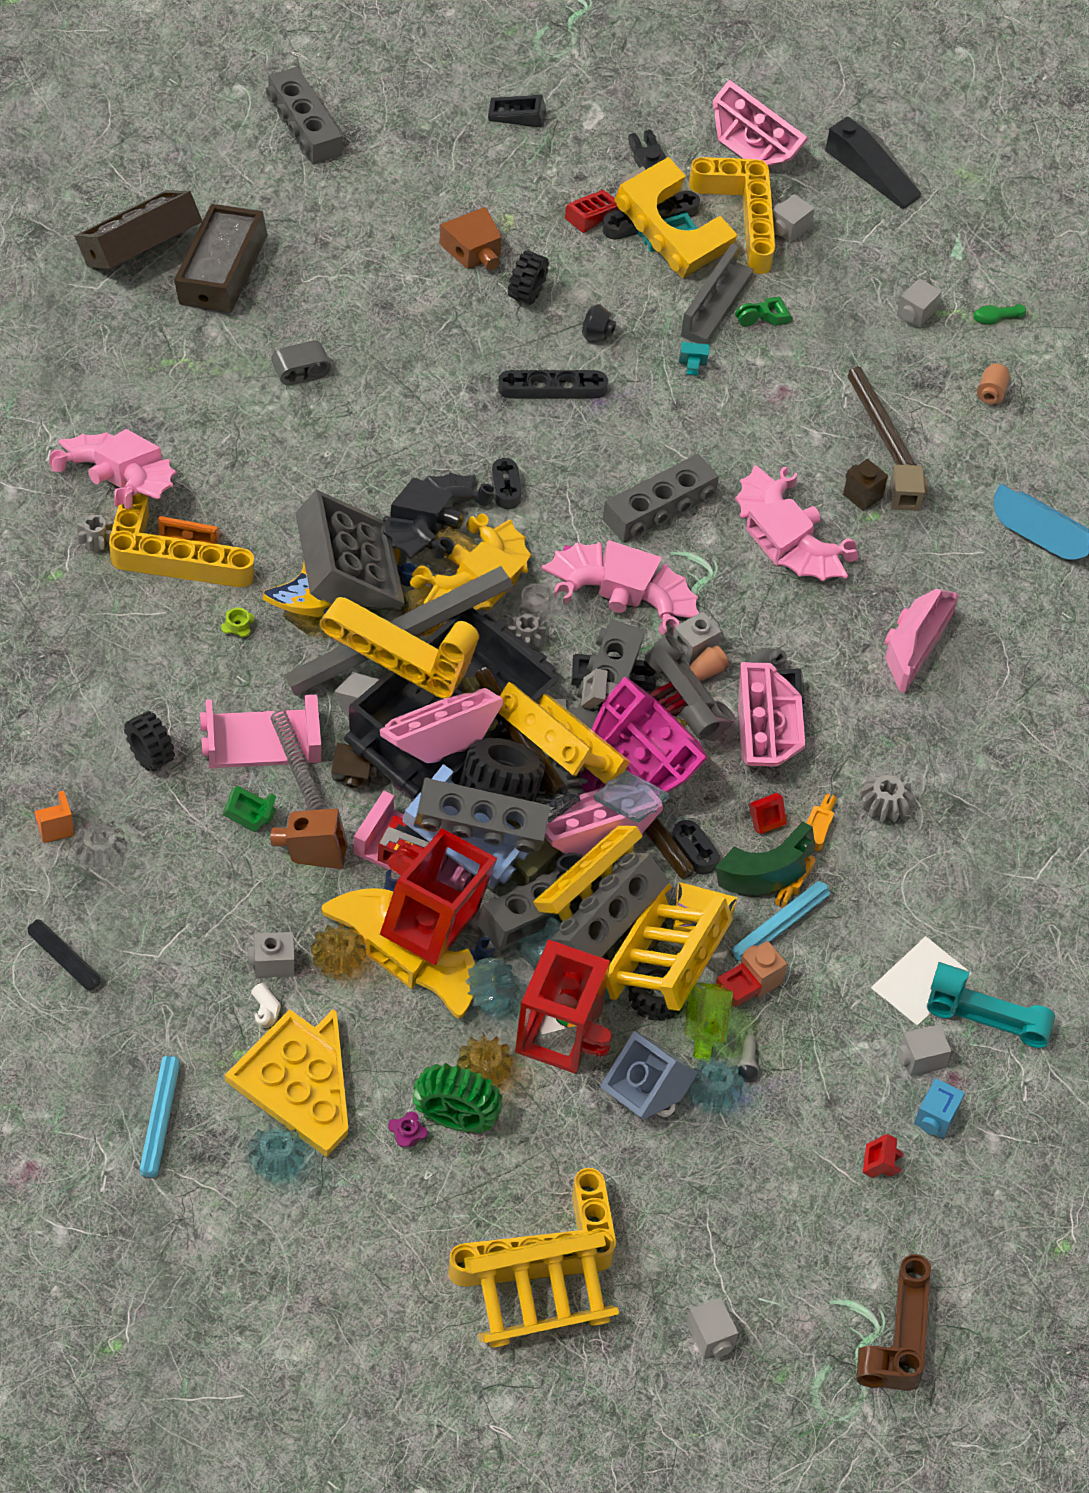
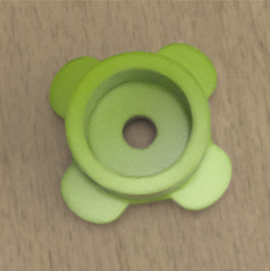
M240 607L228 610L225 613L226 621L221 625V631L225 634L239 635L242 638L249 636L250 624L255 621L254 615Z

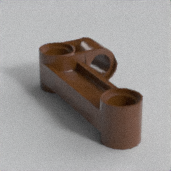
M908 1255L902 1260L897 1279L893 1346L890 1348L864 1346L858 1349L856 1381L862 1386L911 1391L920 1384L925 1367L931 1264L922 1255ZM907 1273H917L921 1278H911ZM909 1366L913 1368L915 1372L906 1373L903 1370H901L900 1367Z

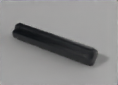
M36 919L28 926V934L86 990L93 991L101 983L100 975L42 920Z

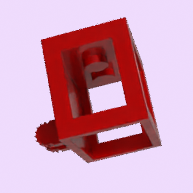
M443 828L439 830L423 850L408 842L401 843L397 848V852L392 854L387 862L390 869L396 871L401 876L397 880L379 935L436 965L479 911L498 858ZM448 847L480 864L478 873L462 892L437 880Z
M548 939L521 1001L515 1053L577 1074L585 1053L596 1055V1057L600 1056V1058L607 1055L610 1051L609 1042H611L612 1034L609 1029L603 1028L602 1025L597 1023L603 1010L610 960ZM545 1015L577 1026L575 1042L569 1056L533 1044Z

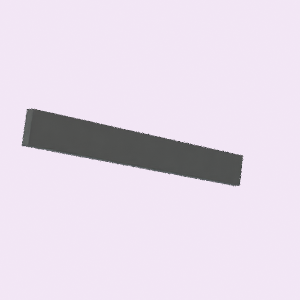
M499 566L390 621V623L416 636L512 588L513 585L502 566ZM342 645L284 674L294 695L297 696L369 660V658L346 645Z

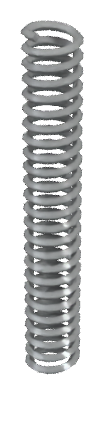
M279 709L271 715L270 720L274 725L275 732L279 737L280 744L284 749L308 810L328 809L325 807L326 804L323 803L324 799L320 795L321 791H319V787L315 782L316 779L313 778L314 775L310 770V766H308L309 763L306 762L307 759L305 754H303L304 751L301 750L302 746H299L300 742L296 738L297 734L293 730L292 722H290V718H288L286 713L287 710Z

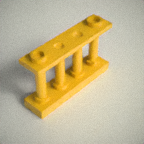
M508 682L500 695L503 698V705L498 712L501 716L572 775L576 776L582 766H584L607 786L615 787L630 763L626 757L551 696L543 694L539 702L536 703L513 683Z
M618 825L533 901L537 910L544 913L558 914L562 922L571 918L573 913L569 908L570 902L578 895L581 896L582 900L593 894L591 890L592 882L600 875L602 878L610 875L613 872V863L621 856L623 858L628 853L634 852V844L643 837L638 827ZM670 883L664 888L665 894L672 888Z
M663 889L641 913L610 963L606 985L610 999L617 1000L625 985L658 990L663 994L668 1009L680 1011L733 921L726 897L714 895L709 905L704 910L669 905ZM666 918L698 922L691 932L660 928ZM653 940L684 945L681 952L677 955L647 950ZM639 962L671 967L663 978L633 973Z
M595 1230L464 1258L466 1272L476 1273V1277L481 1279L490 1331L478 1333L479 1341L483 1343L489 1342L490 1347H499L510 1344L509 1338L586 1321L590 1322V1326L609 1323L610 1316L618 1315L619 1311L618 1307L612 1305L604 1306L594 1254H597V1247L606 1246L604 1232ZM576 1252L577 1257H581L590 1303L589 1310L575 1313L570 1312L561 1261H564L563 1255ZM543 1259L544 1264L548 1265L557 1317L537 1321L528 1268L531 1267V1261ZM510 1266V1271H514L524 1324L504 1328L494 1275H497L496 1269Z

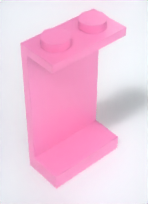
M305 695V710H287L286 713L288 718H290V722H292L291 725L293 730H295V734H297L296 738L300 742L299 746H302L301 750L304 751L303 754H305L307 759L306 762L321 763V735L317 695ZM206 700V712L200 713L201 731H207V737L202 738V756H209V768L289 764L279 737L275 732L274 725L270 720L271 715L275 711L213 714L212 700Z
M383 791L354 836L353 854L390 870L387 864L377 861L378 843L393 815L403 818L404 814L394 810L395 795ZM449 857L437 880L460 891V889L464 890L470 883L472 873Z

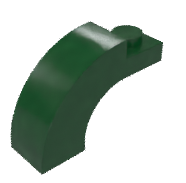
M802 821L781 845L767 852L750 853L734 846L715 867L718 886L740 894H765L780 890L796 882L806 873L805 858L809 857L815 848L813 826Z

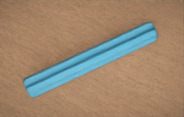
M817 881L732 948L735 959L741 961L742 954L753 945L758 947L766 941L770 943L829 897L830 891L827 884Z
M164 1056L161 1061L140 1164V1174L144 1177L155 1178L159 1172L180 1067L179 1059L175 1056Z

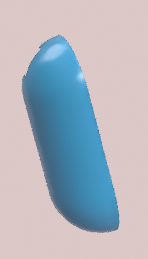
M999 484L994 496V509L997 517L1006 527L1064 559H1080L1089 554V528L1021 490L1018 493L1006 484Z

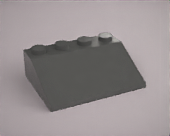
M316 489L295 512L310 594L319 600H324L333 604L336 598L342 597L360 606L402 607L405 603L394 550L391 546L392 541L383 534V530L386 528L385 522Z

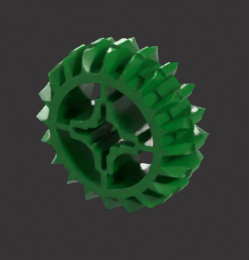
M444 1063L443 1066L433 1064L432 1067H426L420 1073L419 1078L416 1079L412 1102L416 1105V1110L423 1113L425 1119L433 1120L435 1125L440 1124L445 1128L464 1131L467 1134L471 1131L482 1133L483 1130H490L495 1125L496 1120L499 1119L503 1096L499 1093V1088L492 1085V1080L484 1079L481 1073H474L470 1068L463 1069L459 1065L453 1067L447 1063Z

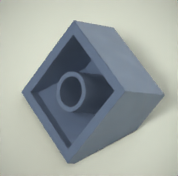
M634 1031L601 1083L600 1088L639 1117L647 1119L681 1101L697 1076L698 1071L659 1043Z

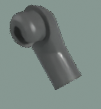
M761 648L746 662L771 663L775 668H779L785 664L787 655L781 649Z

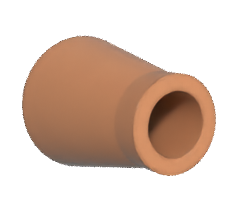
M715 645L712 648L707 647L689 667L696 677L703 681L725 672V668L729 666V660L723 650Z

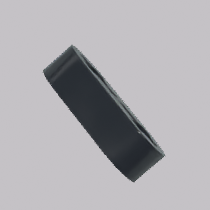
M500 458L492 465L491 479L492 486L494 487V500L503 509H514L519 505L521 498L518 466L516 462L509 458ZM503 470L508 474V478L503 477ZM504 489H509L511 497H506Z
M691 820L679 821L673 829V839L695 866L694 872L703 875L710 874L717 865V849L698 824ZM688 835H692L691 841L687 837ZM699 854L703 858L709 857V862H706L704 859L698 860Z

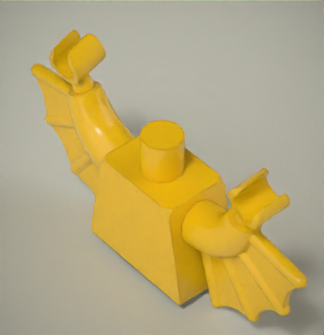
M481 513L476 519L474 516H471L466 522V527L471 533H480L483 542L472 552L459 544L453 548L452 554L448 556V559L459 566L457 573L452 576L439 574L433 576L429 568L419 566L412 573L414 577L410 580V584L416 589H422L426 583L433 585L432 590L424 601V604L502 566L514 586L521 572L528 573L527 561L532 555L525 546L526 536L515 529L511 519L492 529L486 526L489 521L486 514ZM510 589L473 608L476 611L485 609L488 612Z

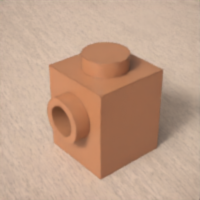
M769 941L758 947L753 945L742 954L741 963H744L762 985L761 992L755 995L757 999L783 984L787 963Z

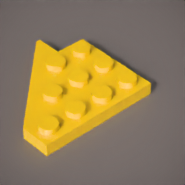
M289 1009L225 1074V1082L327 1157L348 1135L337 1011L332 1009L314 1027Z

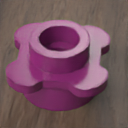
M409 1111L404 1117L389 1121L388 1129L394 1133L398 1146L403 1148L411 1147L417 1144L419 1140L426 1138L427 1129L419 1123L417 1113ZM409 1127L411 1130L405 1131V1128Z

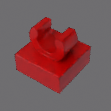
M774 793L749 803L750 815L753 820L754 830L757 833L762 834L787 824L784 801L780 794Z
M744 963L720 975L716 980V985L723 992V996L727 1001L730 999V1004L734 1007L759 994L762 989V985Z
M885 1134L866 1144L863 1165L864 1174L874 1178L882 1173L887 1176H894L901 1172V1168L895 1166V1161L903 1157V1153L896 1148L897 1138Z

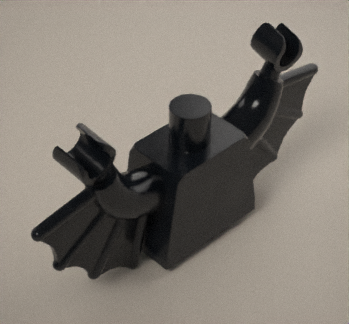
M452 472L444 476L428 475L423 481L413 477L391 504L390 517L385 516L383 518L386 524L383 534L391 539L392 548L404 551L410 559L414 558L425 548L434 549L433 555L435 558L442 559L445 553L452 554L454 542L448 537H440L438 539L437 535L445 526L459 530L464 520V513L452 510V506L458 503L471 502V499L481 506H488L495 495L493 493L494 487L484 483L481 484L478 492L472 491L476 480L475 475L461 476Z

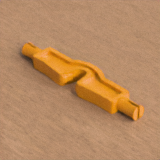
M825 794L820 807H813L806 822L813 826L814 850L816 851L822 850L827 832L833 821L834 812H832L837 798L832 795L830 799L831 794ZM810 855L805 858L806 873L796 882L780 890L775 899L777 906H780L782 902L781 907L784 908L788 905L792 894H799L804 881L814 868V856Z

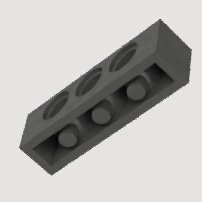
M298 66L268 75L267 98L270 103H274L277 107L280 119L285 120L290 135L298 140L302 154L307 155L312 164L342 156L343 136Z
M696 454L606 500L603 521L623 543L631 538L640 537L645 531L654 526L663 525L668 519L679 513H686L691 507L702 501L706 502L716 495L719 475L699 454Z
M611 619L607 629L601 628L596 643L601 646L598 655L592 653L586 671L592 672L596 668L608 671L607 679L616 684H619L624 677L630 679L646 630ZM617 652L622 658L611 659L607 654ZM583 680L580 684L577 693V697L581 698V701L583 691ZM580 701L578 708L572 707L570 712L592 729L598 713L591 712L588 708L582 707Z
M425 778L414 824L421 825V828L427 831L437 832L443 828L463 839L476 837L484 839V842L490 845L500 846L507 844L515 846L518 851L532 853L534 851L539 852L542 847L551 806ZM452 806L458 811V814L448 815L443 811V807ZM476 813H483L488 816L490 821L485 823L479 822L474 815ZM514 820L519 823L521 828L517 830L511 829L506 825V821Z
M628 853L619 861V866L600 881L599 888L580 903L579 909L574 915L561 923L559 931L551 940L602 957L670 881L651 854Z
M556 871L549 875L543 874L534 882L523 887L521 885L516 886L509 893L498 898L492 897L482 905L477 925L490 938V941L498 951L562 922L558 914L539 912L533 903L536 898L563 875L562 873ZM597 877L592 882L591 890L593 893L599 888V883L602 880L600 877ZM580 895L570 902L569 908L573 915L583 901Z

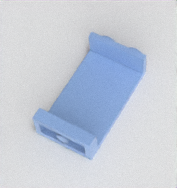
M444 764L432 778L455 784L451 781L453 771ZM420 792L405 810L402 822L430 842L439 831H427L421 828V825L414 824ZM452 806L443 807V811L448 815L458 814V811ZM476 813L474 815L479 822L485 823L490 821L488 816L483 813ZM506 822V825H507L509 828L514 829V830H517V829H515L513 826H511L509 823ZM476 837L463 839L498 858L488 884L493 890L500 881L505 884L516 870L512 866L518 858L524 861L530 854L518 851L515 846L507 844L500 846L485 843L484 839ZM448 847L446 855L474 876L478 873L480 864Z

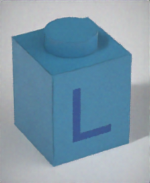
M935 1078L918 1110L914 1124L921 1127L928 1134L944 1138L960 1109L965 1092Z

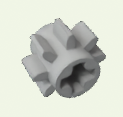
M101 514L87 515L83 523L77 524L78 543H85L88 551L105 550L104 547L109 542L113 528L112 521L106 522Z
M527 613L518 618L513 617L512 624L508 627L510 631L531 648L535 646L540 647L541 638L545 637V627L539 626L540 617Z

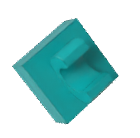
M689 342L681 343L679 363L687 364L686 375L697 376L699 365H707L710 345Z

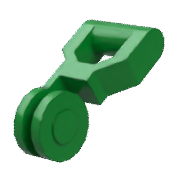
M781 297L767 298L763 303H746L735 312V316L741 326H750L759 317L762 321H767L775 326L788 324L793 319ZM769 309H775L778 314L771 312Z

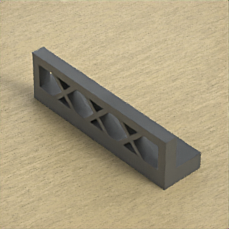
M734 244L729 246L684 313L681 337L695 343L708 344L751 280L754 269L737 262L739 246Z

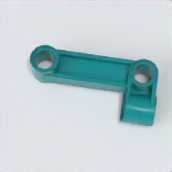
M938 962L927 1003V1010L932 1015L940 1018H951L955 1015L1018 1035L1024 1044L1033 1048H1044L1048 1045L1055 1021V1013L1051 1009L1041 1005H1033L1026 1008L966 989L965 985L970 971Z

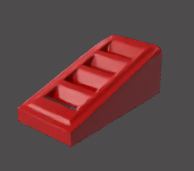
M601 190L566 205L565 219L582 233H585L602 222L607 214L619 211L620 209L614 201L615 198L605 190Z

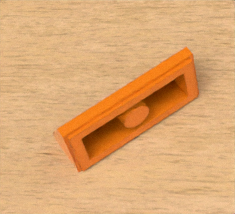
M159 516L158 519L159 536L212 544L219 543L221 530L216 526Z

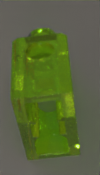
M696 982L687 997L685 1034L695 1040L693 1057L712 1059L714 1042L725 1043L733 992L721 984ZM709 1020L707 1027L703 1028L705 1022Z

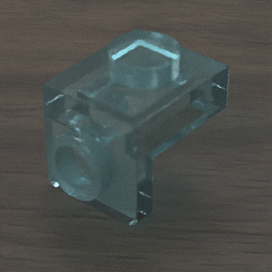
M554 916L548 918L544 931L519 939L516 949L534 970L548 939L551 940L559 931L561 923Z

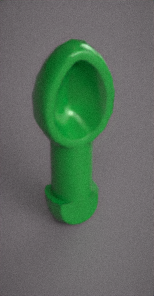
M1021 304L1001 308L994 305H985L974 312L973 319L984 325L995 324L1001 318L1017 317V319H1020L1026 315V308Z

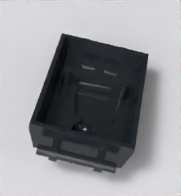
M473 607L449 619L424 641L439 649L440 644L456 622H467L477 630L479 639L464 678L475 676L477 670L487 667L491 670L503 690L508 682L513 683L536 703L560 679L554 674L557 668L546 660L547 656L541 651L536 652L508 629V624L502 619L497 620L488 612L482 616ZM391 670L349 706L350 731L343 740L353 748L354 754L359 758L364 757L393 781V786L400 792L404 790L413 799L421 792L424 779H432L443 764L453 771L451 781L455 780L462 773L468 749L462 752H455L443 757L438 762L427 764L380 736V729L384 728L392 719L444 699L435 696ZM460 684L451 697L463 694ZM496 715L498 721L496 729L486 732L483 738H501L508 732L498 715Z

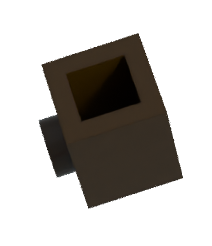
M867 458L859 465H853L847 471L843 495L863 512L883 498L888 475Z
M337 743L331 770L332 779L343 782L344 786L353 789H360L362 785L369 787L371 777H377L378 769L364 757L359 758L354 754L353 748L350 745Z

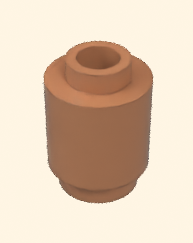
M995 363L984 370L977 388V395L980 400L988 404H998L1003 401L1010 382L1008 369L1002 364Z

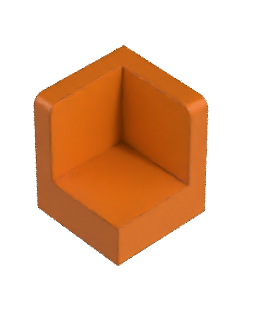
M64 791L58 792L59 805L34 811L43 843L74 836L72 813Z

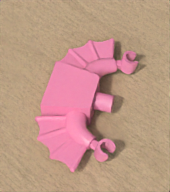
M127 429L115 436L107 432L98 435L82 433L80 436L72 439H60L59 444L69 453L56 449L50 454L49 465H52L51 469L55 472L64 471L66 461L96 464V466L88 470L90 479L95 484L108 480L120 487L114 491L115 507L124 504L126 509L132 507V496L138 493L160 499L162 492L173 487L171 478L176 474V470L169 466L170 460H162L160 447Z
M757 465L753 466L752 473L748 477L740 479L742 490L735 497V500L741 507L740 518H748L746 530L776 566L780 565L792 569L798 576H813L821 581L832 577L848 578V574L837 555L842 554L843 559L848 562L856 561L858 559V551L855 550V541L845 539L842 541L841 546H837V544L823 543L813 537L814 524L820 522L818 510L812 506L802 511L794 500H784L782 497L787 488H792L796 485L797 473H794V476L791 478H786L788 468L783 467L780 471V480L774 481Z
M610 540L607 542L603 556L602 544L600 542L592 545L575 543L573 547L566 551H555L554 559L546 565H542V570L567 581L560 582L555 587L554 596H557L561 591L568 593L563 598V603H569L572 599V591H577L584 585L599 586L600 596L610 599L609 608L617 613L624 612L627 605L638 607L643 599L656 608L659 618L663 620L658 629L662 635H665L667 632L666 624L672 627L673 634L675 626L680 624L678 619L673 616L692 618L699 614L696 608L698 596L689 590L685 577L675 574L668 567V564H663L656 574L662 557Z

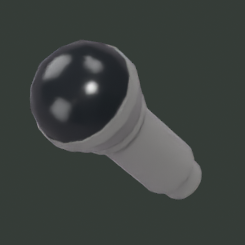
M752 1035L745 1036L742 1047V1059L736 1067L738 1077L744 1081H752L759 1073L755 1060L756 1042Z

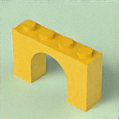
M667 157L622 183L614 201L617 203L618 208L625 212L632 220L636 229L642 232L651 242L652 247L665 258L670 268L684 279L724 255L729 246L734 244L738 235L721 215L702 227L690 231L676 229L668 225L661 218L657 205L678 193L686 177L671 158Z

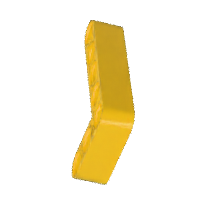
M712 157L694 159L691 164L689 188L692 191L700 194L742 195L747 266L754 269L753 273L755 274L768 273L771 270L775 250L768 165L758 159Z
M142 493L132 496L131 508L126 509L124 504L118 506L109 538L110 561L115 568L233 587H246L253 582L254 555L248 549L145 534L149 519V498Z
M342 597L336 598L320 620V627L328 636L435 696L444 699L451 697L466 675L479 639L477 630L471 624L459 621L454 624L440 644L439 649L351 600Z
M584 1168L575 1176L572 1201L578 1231L459 1244L450 1253L448 1269L450 1280L454 1284L464 1287L482 1285L481 1279L476 1277V1273H468L465 1268L457 1265L460 1262H464L466 1257L595 1230L604 1232L606 1246H602L606 1252L594 1254L597 1272L606 1270L613 1262L616 1239L603 1175L594 1168ZM589 1186L595 1191L587 1192L582 1187ZM590 1216L597 1217V1218H599L601 1221H599V1222H592V1221H589V1220L587 1219V1217H590ZM573 1252L572 1256L564 1257V1261H561L563 1275L584 1273L581 1257H577L576 1252ZM543 1259L530 1262L531 1267L528 1268L529 1279L550 1277L548 1265L544 1264ZM510 1266L496 1269L497 1275H494L495 1283L516 1281L514 1271H510Z

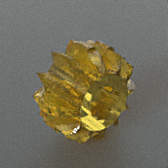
M340 923L337 929L327 925L325 933L317 932L315 942L311 945V953L313 954L315 967H321L323 975L334 972L333 975L337 980L340 973L344 972L350 978L353 969L360 970L362 960L366 957V948L363 936L356 935L354 926L345 930L342 923Z
M484 1033L480 1037V1041L470 1037L468 1045L460 1048V1057L457 1059V1065L461 1068H470L474 1073H481L484 1079L492 1080V1084L498 1088L502 1085L503 1079L508 1080L510 1077L513 1057L509 1054L508 1044L499 1045L497 1036L491 1041L487 1040Z

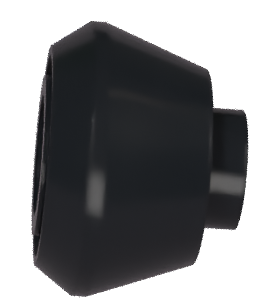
M601 304L591 306L582 327L584 338L587 341H603L607 336L611 337L616 327L613 314Z

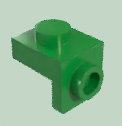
M236 785L230 792L222 815L256 832L264 823L268 825L273 819L276 808L273 807L276 795L270 793L265 799H262Z

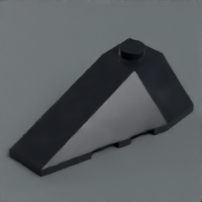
M849 116L829 128L825 152L901 209L906 208L921 197V192L881 137Z

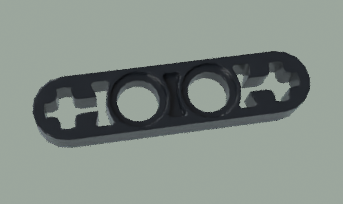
M681 191L659 203L657 210L663 208L670 211L668 214L659 213L662 219L686 212L690 217H693L698 213L700 198L692 191ZM619 210L609 213L604 217L602 231L607 238L617 240L638 234L634 223L625 212Z
M507 370L502 372L498 379L499 394L510 399H597L607 393L608 386L607 375L597 370ZM534 381H542L546 386L537 388L532 383ZM563 381H570L574 384V386L571 388H565L561 386L560 383Z

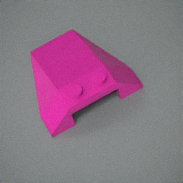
M624 677L606 697L591 729L630 761L615 787H626L635 790L638 787H647L657 799L687 782L708 758L700 742L657 700L627 677ZM584 767L585 770L581 776L589 781L586 784H582L581 787L586 793L603 787H611L607 786Z

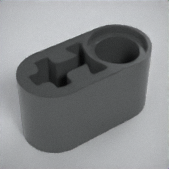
M309 341L280 348L274 352L271 358L280 381L284 385H294L323 378L332 369L327 354L319 341Z

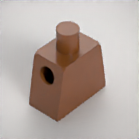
M486 207L440 224L439 244L465 268L470 269L483 264L487 270H493L500 264L499 256L501 254L502 238Z
M339 809L294 811L289 815L287 828H272L271 845L288 847L292 862L335 869L344 868L348 842Z

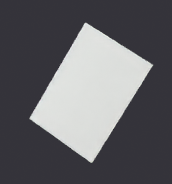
M925 936L871 988L918 1025L930 1014L927 1010V1003L938 962L964 970L967 969Z

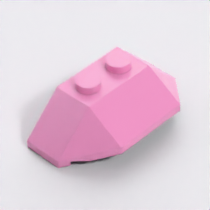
M730 80L713 99L718 140L742 159L762 160L770 167L792 160L808 140L804 134Z
M934 589L915 599L909 610L904 608L897 621L899 626L896 630L891 628L884 643L888 646L885 659L899 691L905 693L955 613L960 594Z
M741 662L738 701L741 758L747 766H779L805 749L802 696L777 672V669L771 663Z
M486 688L476 690V693H464L445 698L392 719L384 728L380 729V736L427 764L435 763L447 755L467 750L476 740H482L502 707L503 698Z
M603 787L576 796L548 817L545 838L553 847L565 854L579 853L584 856L618 825L637 826L642 834L661 813L663 805L647 787H638L637 790L626 787Z

